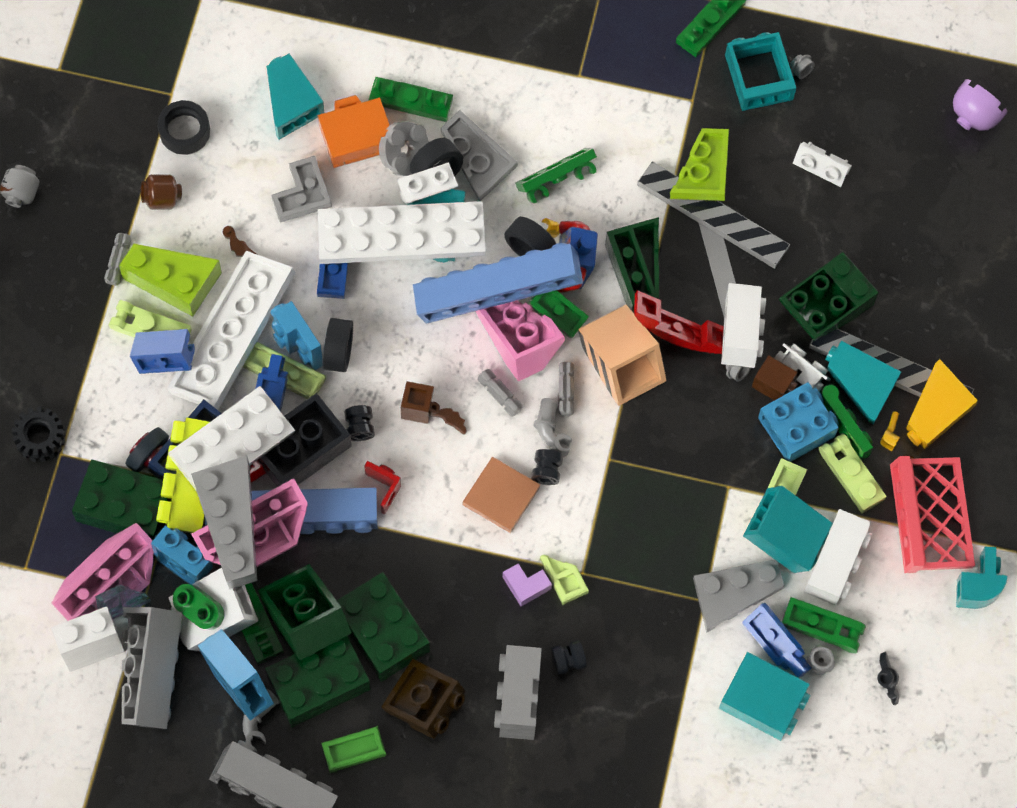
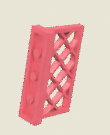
M899 456L890 464L904 572L916 573L919 570L974 568L975 560L960 457L910 459V456ZM913 466H921L930 473L923 483L914 476ZM941 466H953L954 477L950 482L937 472ZM932 477L945 486L939 496L926 486ZM948 490L957 497L958 504L954 509L941 499ZM921 491L934 501L927 510L918 503L917 495ZM936 504L949 514L943 523L930 514V511ZM952 517L961 524L962 531L958 536L945 527ZM925 518L938 528L931 537L923 532L921 528V522ZM940 531L953 541L946 551L934 541ZM956 544L965 551L966 561H957L949 554ZM929 545L941 555L937 562H926L925 550Z

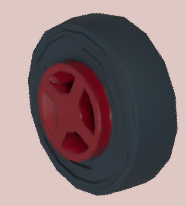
M159 427L153 429L150 433H145L130 450V455L125 462L126 466L137 473L145 467L148 468L149 462L168 441L169 435Z

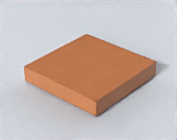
M491 457L463 500L462 505L511 533L540 489V484L496 458Z

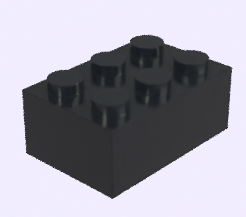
M316 393L284 416L295 432L259 458L258 461L277 487L293 478L297 485H299L352 447L351 435Z

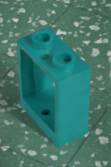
M765 32L753 38H737L727 43L725 57L742 111L794 99L796 85L779 32L772 34ZM772 52L780 81L746 89L737 59Z

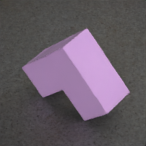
M516 564L503 572V579L520 606L527 604L552 589V583L544 570L527 578L520 565Z

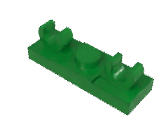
M711 0L679 34L675 43L696 58L745 6L746 0Z
M376 76L369 96V100L380 98L384 108L447 122L453 101L452 94Z
M584 148L515 182L516 187L520 192H527V199L530 203H536L537 201L534 197L536 190H540L543 197L549 196L548 189L542 184L551 181L553 184L559 183L567 179V173L573 170L575 177L582 180L584 177L581 171L584 166L588 167L591 174L596 173L595 165L589 162L597 157L593 148Z
M249 583L245 587L258 622L241 631L257 665L283 654L284 651L252 583Z

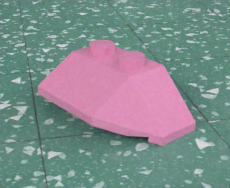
M294 478L252 501L256 567L298 544L308 502ZM208 525L192 533L191 535L205 560L221 565Z
M137 523L108 538L64 579L52 601V605L67 621L106 606L113 619L123 610V607H126L150 584L154 553L151 538Z

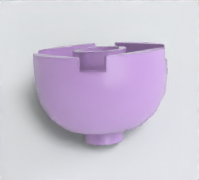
M965 79L956 91L953 99L954 111L959 117L956 120L957 123L968 131L971 127L978 131L989 130L995 127L1005 117L1007 109L1005 108L1001 111L998 108L1001 104L998 99L978 84L974 88L969 86L971 80Z

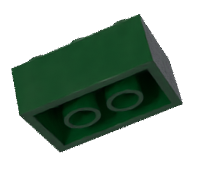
M91 459L72 513L76 522L113 533H119L137 523L153 541L165 525V523L156 521L159 502H171V499L161 497L163 480Z
M310 564L258 590L269 617L299 660L311 656L326 646L338 642L351 634L341 606Z
M383 572L337 600L351 630V637L381 682L408 666L412 659L417 660L430 652V642Z
M347 636L302 660H299L296 654L265 668L267 678L292 728L371 690L370 681Z

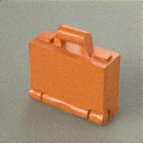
M353 95L336 100L334 111L318 115L319 127L333 168L343 166L344 163L346 165L379 155V142L381 137H385L388 131L386 129L389 126L380 98L361 103L359 98Z

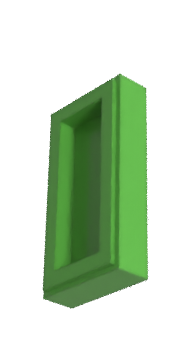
M378 726L321 743L330 773L386 756Z

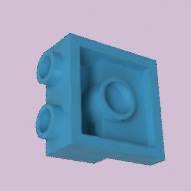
M293 302L275 306L270 313L274 319L271 324L275 332L273 337L281 349L285 347L289 354L297 351L303 364L309 363L314 370L322 367L321 345Z
M165 525L151 542L156 560L190 585L206 577L213 568L212 562L205 560L199 547H194L187 541L188 537L177 528L171 530Z

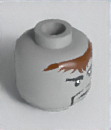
M15 165V168L6 170L0 186V194L6 198L5 202L8 205L20 208L21 205H28L33 202L39 186V179L35 176L36 172L22 165Z

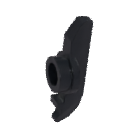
M885 651L880 654L879 662L882 670L879 672L877 679L878 683L888 690L887 696L891 699L892 704L897 705L899 703V693L896 685L899 681V675L895 669L891 668L887 652Z

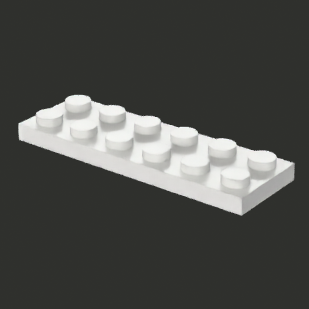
M483 201L318 209L320 264L486 256Z
M248 251L245 252L193 342L195 350L191 363L192 369L190 371L176 372L167 388L170 394L198 405L204 399L214 408L219 409L269 321L271 310L278 305L296 272L293 267Z

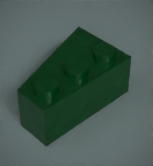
M659 217L607 231L605 247L625 303L634 313L635 293L637 291L659 299Z

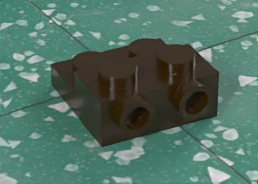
M412 659L381 707L385 712L407 722L411 728L435 739L438 733L443 734L448 729L449 716L452 711L462 707L465 701V690L459 681Z

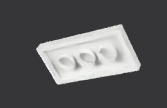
M259 386L168 452V455L196 490L191 473L246 455L251 465L291 436L295 430L262 387Z

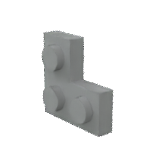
M315 156L289 163L296 187L271 195L280 223L317 212L318 209L332 207Z

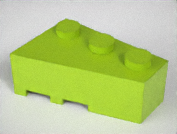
M133 244L119 265L124 280L192 317L222 274L220 262L217 259Z

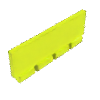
M187 417L185 422L174 421L170 441L181 444L210 422ZM170 445L168 452L177 446ZM168 455L165 468L176 471V474L164 473L161 497L170 498L171 502H159L156 521L166 523L167 527L171 530L177 528L182 532L194 533L202 528L204 512L197 491Z

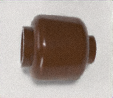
M151 174L147 177L146 181L141 183V201L146 203L147 207L151 210H171L175 207L177 200L182 199V186L177 184L175 177L170 174Z

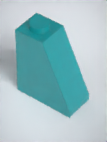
M290 53L283 57L274 58L266 66L275 131L279 140L318 118V115L325 113L323 100Z
M841 341L838 347L834 345L831 347L825 359L829 362L827 370L865 419L874 425L901 371Z

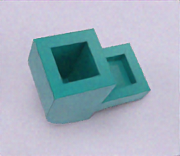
M984 547L980 554V573L961 572L956 585V607L980 609L991 605L998 598L1006 585L1007 576L996 575L1000 573L1001 558L996 557L997 547Z

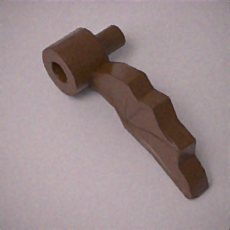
M225 226L223 228V235L226 239H230L231 251L235 252L236 257H243L246 251L256 254L244 241L238 240L232 226Z
M431 402L429 416L440 417L444 420L445 424L454 427L463 435L466 434L465 420L460 417L459 412L453 411L452 408L440 409V405L437 402Z

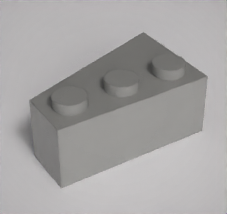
M507 645L506 654H500L499 671L504 672V682H498L496 699L502 700L501 711L495 710L494 728H500L499 737L534 740L541 648Z

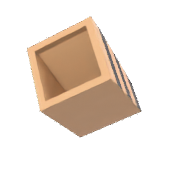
M627 305L578 329L584 352L618 406L667 381L659 343L637 320Z

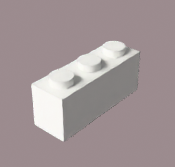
M728 284L725 301L721 364L755 368L756 358L762 357L764 341L759 340V336H763L765 319H760V314L764 315L766 298H761V286Z
M839 509L804 592L834 605L837 604L840 597L846 598L852 584L847 581L850 572L856 574L862 558L857 556L860 547L866 549L872 533L868 532L871 522Z

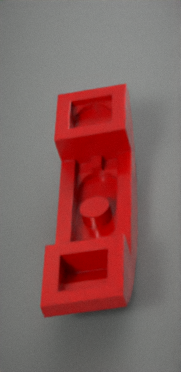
M640 291L635 293L634 316L650 332L670 343L687 349L722 354L724 326L710 320L699 325L661 309V300Z

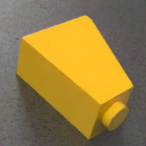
M940 359L934 365L906 428L909 431L907 433L908 438L916 446L921 445L924 449L972 410L978 401Z

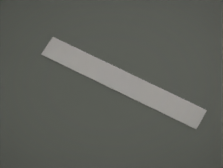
M699 223L724 316L728 284H736L724 238Z

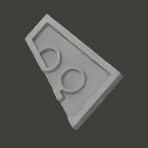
M460 110L441 127V133L444 138L450 139L463 155L461 169L479 201L486 197L518 166V162Z
M776 560L695 575L693 578L706 633L722 622L737 616L738 613L748 607L756 605L779 592L784 587L779 564Z

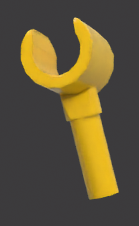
M892 412L889 426L880 441V444L890 451L894 449L900 439L899 436L893 433L899 416L898 412Z

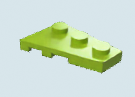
M701 129L690 151V157L685 167H682L676 185H673L670 191V199L725 201L729 129Z

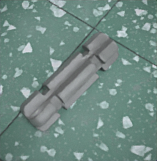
M118 233L114 241L115 246L112 248L108 263L109 269L106 270L104 277L105 282L109 285L117 286L120 284L122 275H120L119 265L128 253L127 249H129L131 244L130 235Z
M561 362L559 364V414L571 416L574 413V364L572 362Z
M490 369L481 372L478 376V381L483 387L487 386V391L501 406H506L504 410L510 416L518 414L522 410L523 404L517 398H512L514 396L513 393L500 379H495L496 375Z

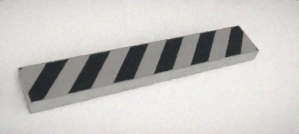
M653 161L650 163L638 180L637 186L775 269L788 251L789 243L719 201L670 199V191L673 185H676L679 177Z
M839 329L815 341L812 339L809 348L827 356L833 345L838 347L840 342L843 341L901 371L894 386L919 397L932 370ZM964 385L972 394L974 389Z

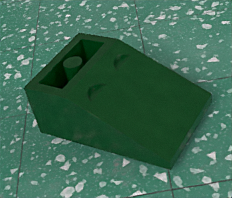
M842 252L781 296L779 301L815 341L853 321L871 308L879 292L845 253Z

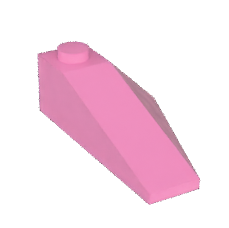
M516 300L475 311L505 364L518 381L542 371L565 341L564 335L552 319L546 315H539L526 302L522 304Z

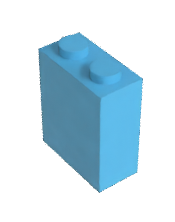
M222 629L207 637L205 641L198 645L215 678L250 721L274 704L257 671Z

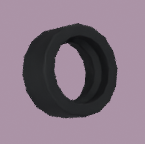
M186 100L176 101L166 106L158 117L157 127L161 141L168 150L176 154L188 155L195 153L203 148L209 139V120L206 111L199 104ZM183 115L196 118L200 124L199 132L192 138L185 140L172 137L168 131L169 123L176 117Z
M434 139L425 144L414 155L410 163V172L415 174L433 168V166L436 167L449 162L455 177L463 165V155L450 139Z
M520 216L516 218L504 233L507 244L518 256H523L531 250L543 251L550 249L556 244L553 237L542 226L527 217Z
M330 318L324 344V370L347 371L353 341L352 320Z

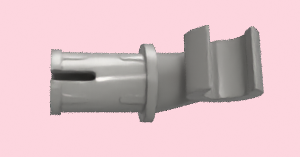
M543 398L538 419L534 421L533 426L538 430L542 440L551 447V450L558 451L565 457L570 449L563 448L560 444L569 446L572 439L566 434L557 435L554 432L556 428L554 420L559 403L554 399Z
M269 689L267 691L274 704L251 721L245 714L243 716V732L246 743L252 745L251 741L253 738L260 739L266 745L265 736L258 731L257 724H260L262 722L261 718L276 704L280 703L278 698Z

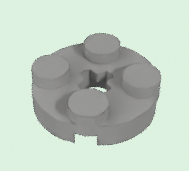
M410 121L392 123L386 129L388 131L385 137H381L379 142L380 159L383 165L389 168L393 174L398 176L412 175L410 163L414 155L429 142L426 129L422 125H417ZM404 142L408 146L407 153L401 152Z

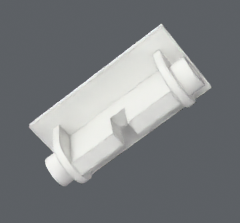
M805 142L801 143L792 164L841 187L852 165L848 164V160H843L833 154L827 156L825 155V150L813 145L812 142L808 144Z
M449 162L397 179L401 189L402 201L406 202V204L458 187Z
M793 343L791 347L783 344L782 346L787 349L786 352L779 351L774 359L795 371L800 369L802 373L796 380L802 385L809 382L813 389L816 388L820 392L824 386L821 383L823 378L828 381L831 380L825 375L828 370L816 360L813 364L806 360L804 356L807 353Z

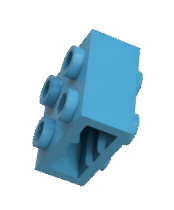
M809 382L762 407L758 419L785 460L789 462L834 438L839 428L836 416L832 411H827L823 405L822 395L816 388L813 389Z

